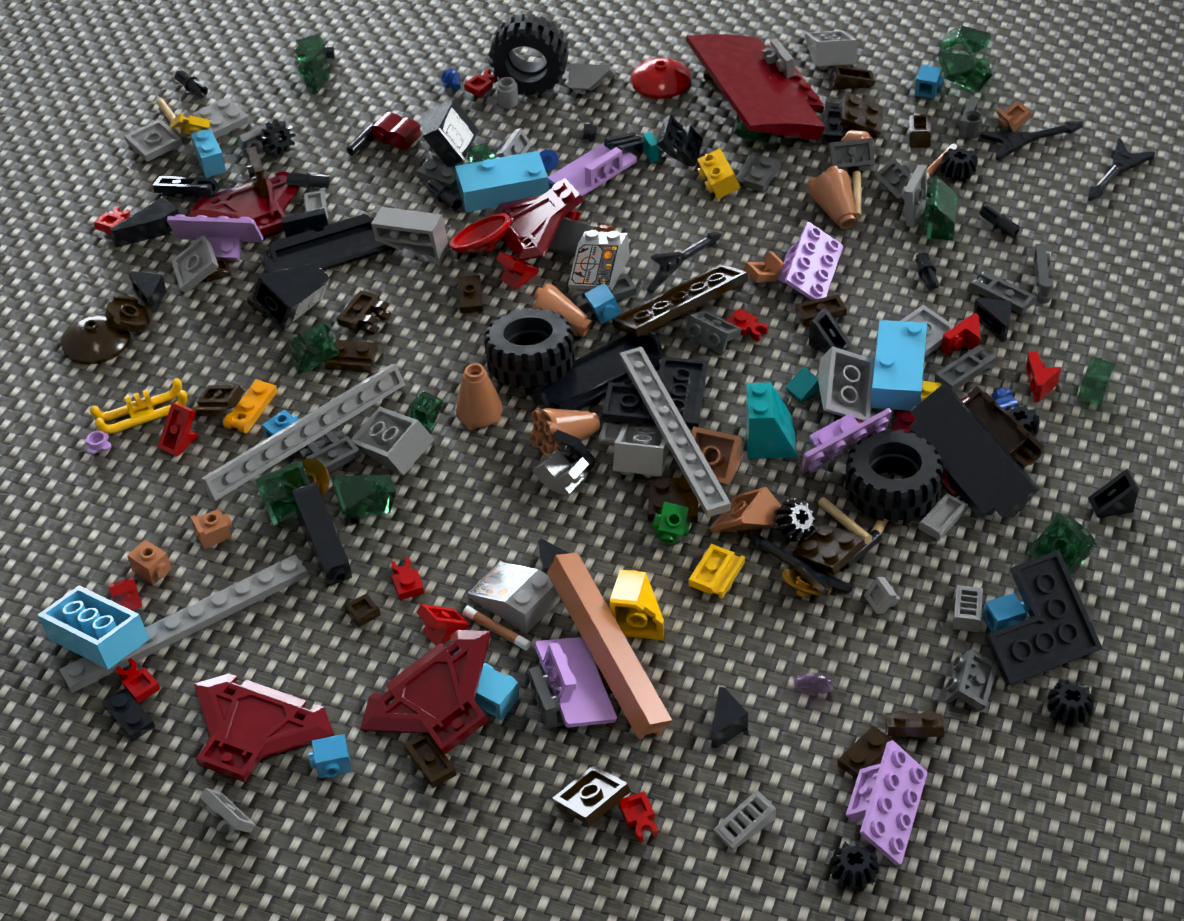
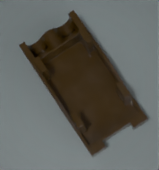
M978 386L968 393L969 399L964 404L1023 470L1041 457L1044 446L1011 414L996 404L988 393H984Z

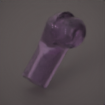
M812 672L793 677L796 689L818 685L821 694L833 691L831 683L833 680L830 676Z

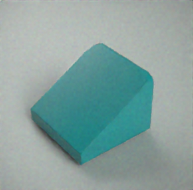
M803 367L787 384L786 390L802 402L819 392L818 377Z

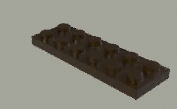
M720 264L613 318V326L636 337L646 336L649 334V331L667 325L668 321L674 318L685 316L686 312L704 306L709 300L720 298L723 296V293L729 290L738 289L741 287V284L749 281L748 274L745 271Z

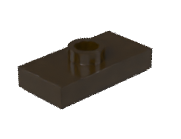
M480 275L458 277L460 313L483 311Z

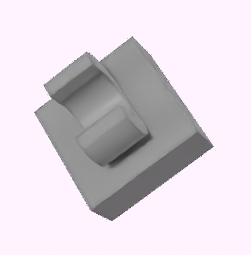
M877 577L864 594L876 614H885L889 607H894L900 600V597L897 596L893 590L894 588L890 586L885 577Z

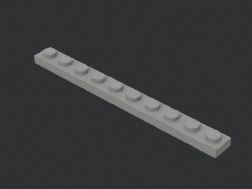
M643 347L621 352L620 360L707 518L730 511L731 503Z
M391 364L201 478L210 499L213 501L220 499L405 386L397 365Z
M294 554L145 627L150 639L142 644L138 650L130 653L109 670L83 657L59 669L61 676L71 693H74L116 672V667L119 666L122 669L128 666L130 658L137 662L307 578V570Z

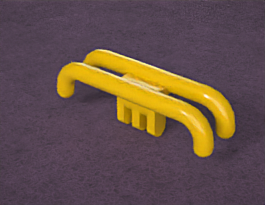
M175 378L172 381L173 387L170 391L150 397L148 390L143 391L144 398L141 399L139 393L133 394L135 401H131V398L126 396L124 397L126 406L108 412H101L98 406H92L90 413L96 419L95 426L99 431L113 434L168 416L171 405L156 410L153 409V406L171 401L177 396L178 400L175 403L185 406L188 396L182 390V381ZM126 415H130L131 417L129 419L114 424H105L106 421H111Z

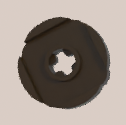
M116 296L113 298V301L107 303L105 315L111 322V327L116 331L125 330L145 333L152 319L151 309L146 304L144 307L138 304L139 300L134 297Z

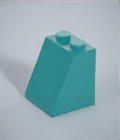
M746 383L745 426L748 459L797 458L794 419L772 383Z

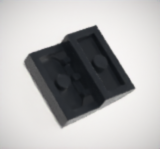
M670 114L663 120L656 144L674 159L694 167L697 163L703 138L691 125L683 128Z

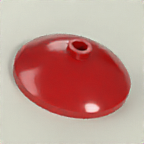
M661 57L646 60L635 67L631 73V85L634 90L649 98L665 99L675 97L686 91L691 84L689 69L681 62L671 58Z
M504 213L480 219L458 232L451 239L449 245L453 251L458 253L474 254L489 252L504 237L510 227L511 219L508 214Z

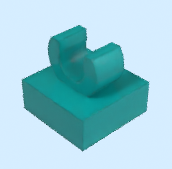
M651 132L643 134V151L652 163L659 161V154L664 153V151L656 144L659 136L655 138Z

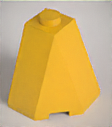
M620 570L610 598V611L624 636L663 640L664 619L646 572Z

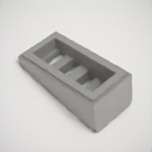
M957 585L952 629L979 632L983 588ZM961 600L976 601V603H975V602H968V601H961Z
M756 791L714 828V833L733 851L772 823L776 817V808L759 791ZM750 814L755 820L752 822L746 815ZM740 821L746 828L743 829L737 822ZM731 827L738 835L734 837L727 829Z

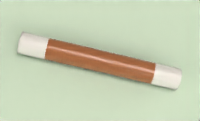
M951 144L927 168V180L941 167L943 154L948 152L949 148L956 149V144Z
M466 606L463 610V615L525 651L529 649L531 641L470 606Z

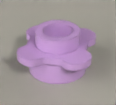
M102 431L91 432L85 439V444L89 447L87 449L88 453L95 454L109 450L111 443L107 440L109 438L108 434Z

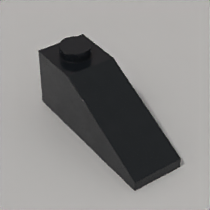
M161 197L110 229L114 245L120 247L170 233L173 230L167 222V216L179 214L178 208Z

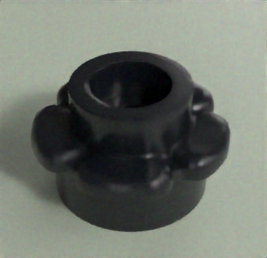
M593 121L590 123L584 122L583 139H588L589 142H591L592 138H596L597 125H593Z

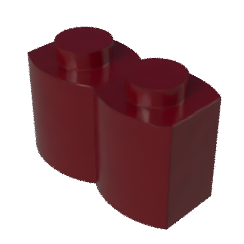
M386 112L371 126L373 138L376 141L391 144L393 147L401 150H407L421 136L419 123L410 118H402L392 112Z

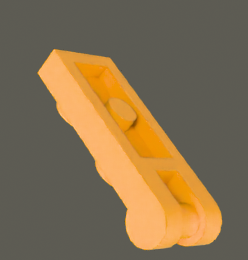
M255 380L233 411L225 416L223 426L229 429L237 428L239 432L248 433L278 392L276 385Z

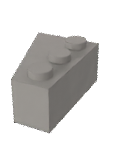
M381 207L371 223L376 241L399 250L403 248L415 252L414 256L419 258L422 255L434 259L435 264L441 265L449 250L442 214Z

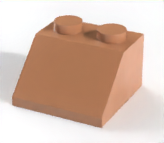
M693 426L691 434L718 482L730 485L740 466L746 441L740 436Z

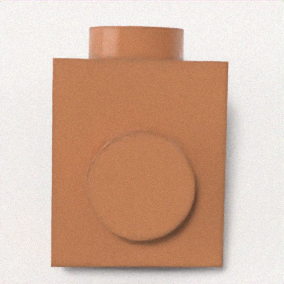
M1020 101L1015 102L1005 112L1001 108L996 109L999 116L997 118L999 124L1003 128L1008 127L1012 132H1015L1033 117L1031 111Z
M768 252L764 262H747L743 270L756 283L776 282L784 262L774 252Z

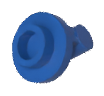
M453 68L445 70L441 76L443 87L447 88L450 86L455 91L460 90L459 73L455 72Z
M547 149L539 153L546 171H551L557 166L558 155L554 151Z
M1000 388L991 394L995 403L1004 410L1007 406L1014 408L1016 403L1018 404V401L1012 396L1011 389L1005 390Z

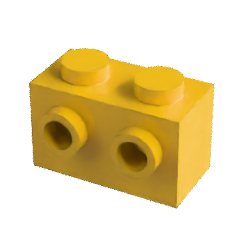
M721 148L697 159L701 166L697 170L702 180H708L704 183L709 193L714 192L717 199L741 188Z

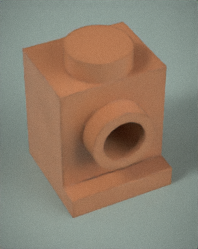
M217 509L197 518L195 515L191 516L195 534L203 549L232 538L229 528L233 527L228 513L222 514L220 509Z

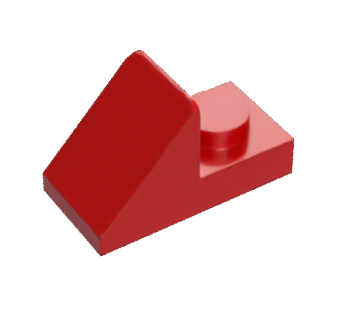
M502 252L499 253L496 259L503 264L502 268L505 270L501 281L514 289L522 286L539 272L538 268L527 261H519L517 257Z
M977 313L972 314L943 334L941 352L948 356L954 351L960 350L963 345L972 350L980 344L979 315Z
M1038 351L1028 352L1025 369L1034 402H1040L1058 385L1061 367L1045 368L1044 361H1040Z
M171 403L157 448L174 456H179L199 435L190 430L196 411L179 403Z
M133 577L108 585L113 602L131 611L142 607Z
M421 604L416 611L423 619V624L425 625L423 633L436 646L452 638L450 635L457 630H465L470 625L455 608Z

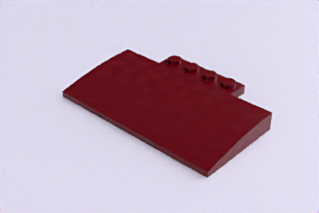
M729 34L688 35L685 41L748 130L819 141L825 125L815 112L822 113L825 105L795 66V76L787 78L782 71L778 70L776 62L767 64L766 58L763 59L762 50L766 49V47L756 37Z

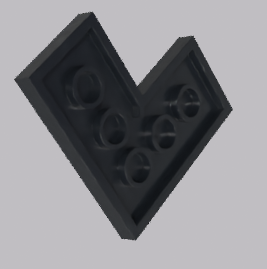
M662 356L658 376L688 429L692 430L693 426L699 427L708 361ZM609 382L602 412V421L657 426L633 384Z
M1059 550L1009 569L1031 618L985 635L1006 686L1103 649Z

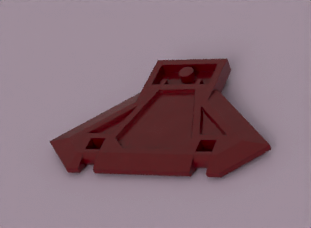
M281 171L275 173V177H265L269 196L261 197L259 190H254L251 181L215 193V197L200 198L187 217H196L198 215L210 218H218L219 216L236 219L249 217L255 221L262 236L284 229L281 217L286 215L283 211L301 186L287 185L286 178L289 172Z
M564 178L562 181L556 182L543 195L501 203L495 214H508L511 219L510 227L502 240L514 254H517L516 257L519 261L544 257L562 217L585 200Z
M457 630L450 635L454 641L444 647L442 643L438 644L386 684L389 689L381 696L377 691L369 696L360 730L430 734L444 754L489 722V719L475 702V696L491 631Z
M232 674L222 675L194 684L210 735L209 741L196 757L197 765L246 782L262 758L310 744L312 740L334 736L325 708L316 704L311 710L305 708L307 702L303 699L249 680H245L241 685L235 683L237 676Z

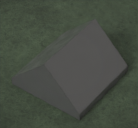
M562 218L548 250L575 257L578 242L585 231L593 230L594 227Z

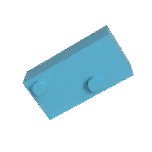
M539 151L455 166L457 187L465 212L498 207L501 203L543 195L549 190L548 176Z
M879 320L871 408L910 411L921 402L927 323Z
M81 586L76 587L38 614L49 640L107 670L130 653L138 650L142 644L150 639L138 613Z

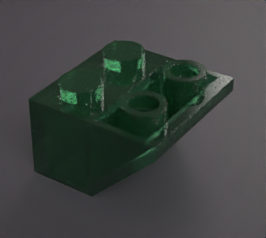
M319 34L295 40L297 48L294 49L296 59L300 63V65H297L300 77H303L306 88L310 87L313 95L318 94L330 78L325 44Z
M933 176L932 185H927L926 198L930 199H926L924 215L929 216H924L923 229H927L928 239L953 241L958 195L938 176Z

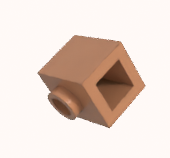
M146 539L127 555L132 571L152 585L165 577L171 570L167 553Z

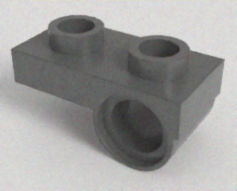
M970 96L968 103L963 104L961 116H958L956 128H959L958 137L975 139L981 134L983 115L977 111L979 97Z

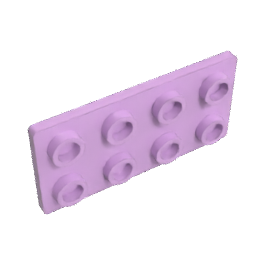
M602 143L550 175L548 182L554 185L556 182L566 178L580 195L584 196L635 164L637 157L630 152L622 154V150L617 147L610 150Z
M182 214L167 216V222L178 239L198 240L201 236L205 235L211 241L215 257L226 259V261H239L242 242H263V236L258 226L249 217H240L239 219L227 216L210 218L204 215L187 217Z
M807 222L800 239L787 251L784 266L778 276V280L788 284L810 300L826 297L843 245L818 227Z
M887 408L858 424L853 414L850 413L809 435V440L814 448L803 454L800 470L803 474L808 471L811 473L815 472L823 466L822 463L830 459L835 461L842 457L846 450L852 448L863 437L868 438V435L874 432L882 433L888 426L892 411L890 408Z
M583 638L536 641L534 647L545 675L549 677L552 693L558 699L560 713L565 726L577 727L615 723L617 719L616 713Z
M892 740L887 742L880 764L860 769L846 816L853 822L864 819L860 834L895 865H900L904 858L927 777V771Z

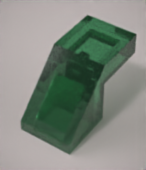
M962 25L946 32L941 45L946 50L962 43L971 55L987 48L991 35L990 33Z
M485 143L471 146L466 158L469 163L495 159L494 150H489L488 144Z
M1092 357L1084 375L1077 400L1101 407L1116 363Z
M422 391L409 405L410 417L418 420L430 434L443 404L442 399Z

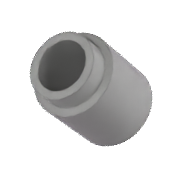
M511 77L501 78L497 84L498 104L505 109H511L519 102L517 83Z

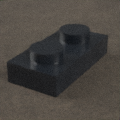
M126 688L102 702L104 709L132 742L155 728L153 720Z

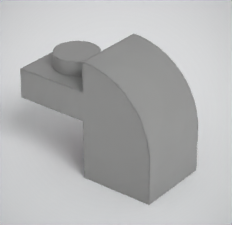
M557 449L546 456L532 472L550 490L561 495H568L584 479L583 476L585 474L583 470L589 464L583 457L570 463Z

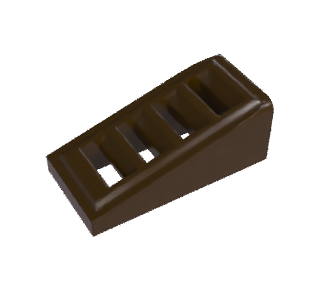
M835 65L829 76L832 89L875 85L871 70Z
M910 115L909 146L930 147V116Z

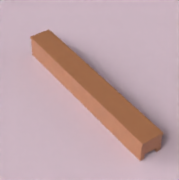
M576 552L556 555L547 574L637 738L643 739L646 734L655 733L656 736L661 735L672 719L579 554Z

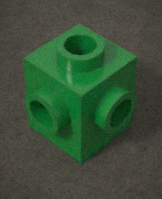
M664 501L659 514L655 513L652 528L656 529L654 538H658L666 544H679L682 537L688 535L690 522L686 521L689 507Z

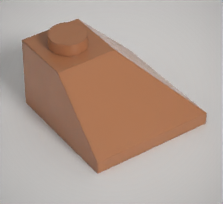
M766 486L736 495L730 501L731 510L721 513L709 529L711 532L757 530L764 527L770 528L776 524L773 521L777 516L774 511L780 507V503Z

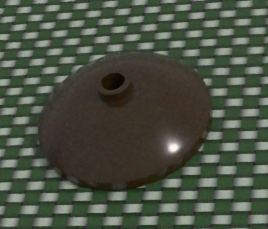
M104 313L90 314L77 319L64 331L61 337V347L65 356L73 362L87 365L99 364L115 358L125 350L130 341V332L114 330Z

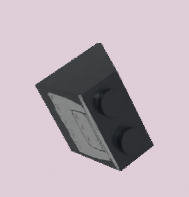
M455 99L422 113V136L445 165L451 167L464 161L479 130Z
M315 263L262 274L258 278L252 300L284 330L322 301L330 278Z

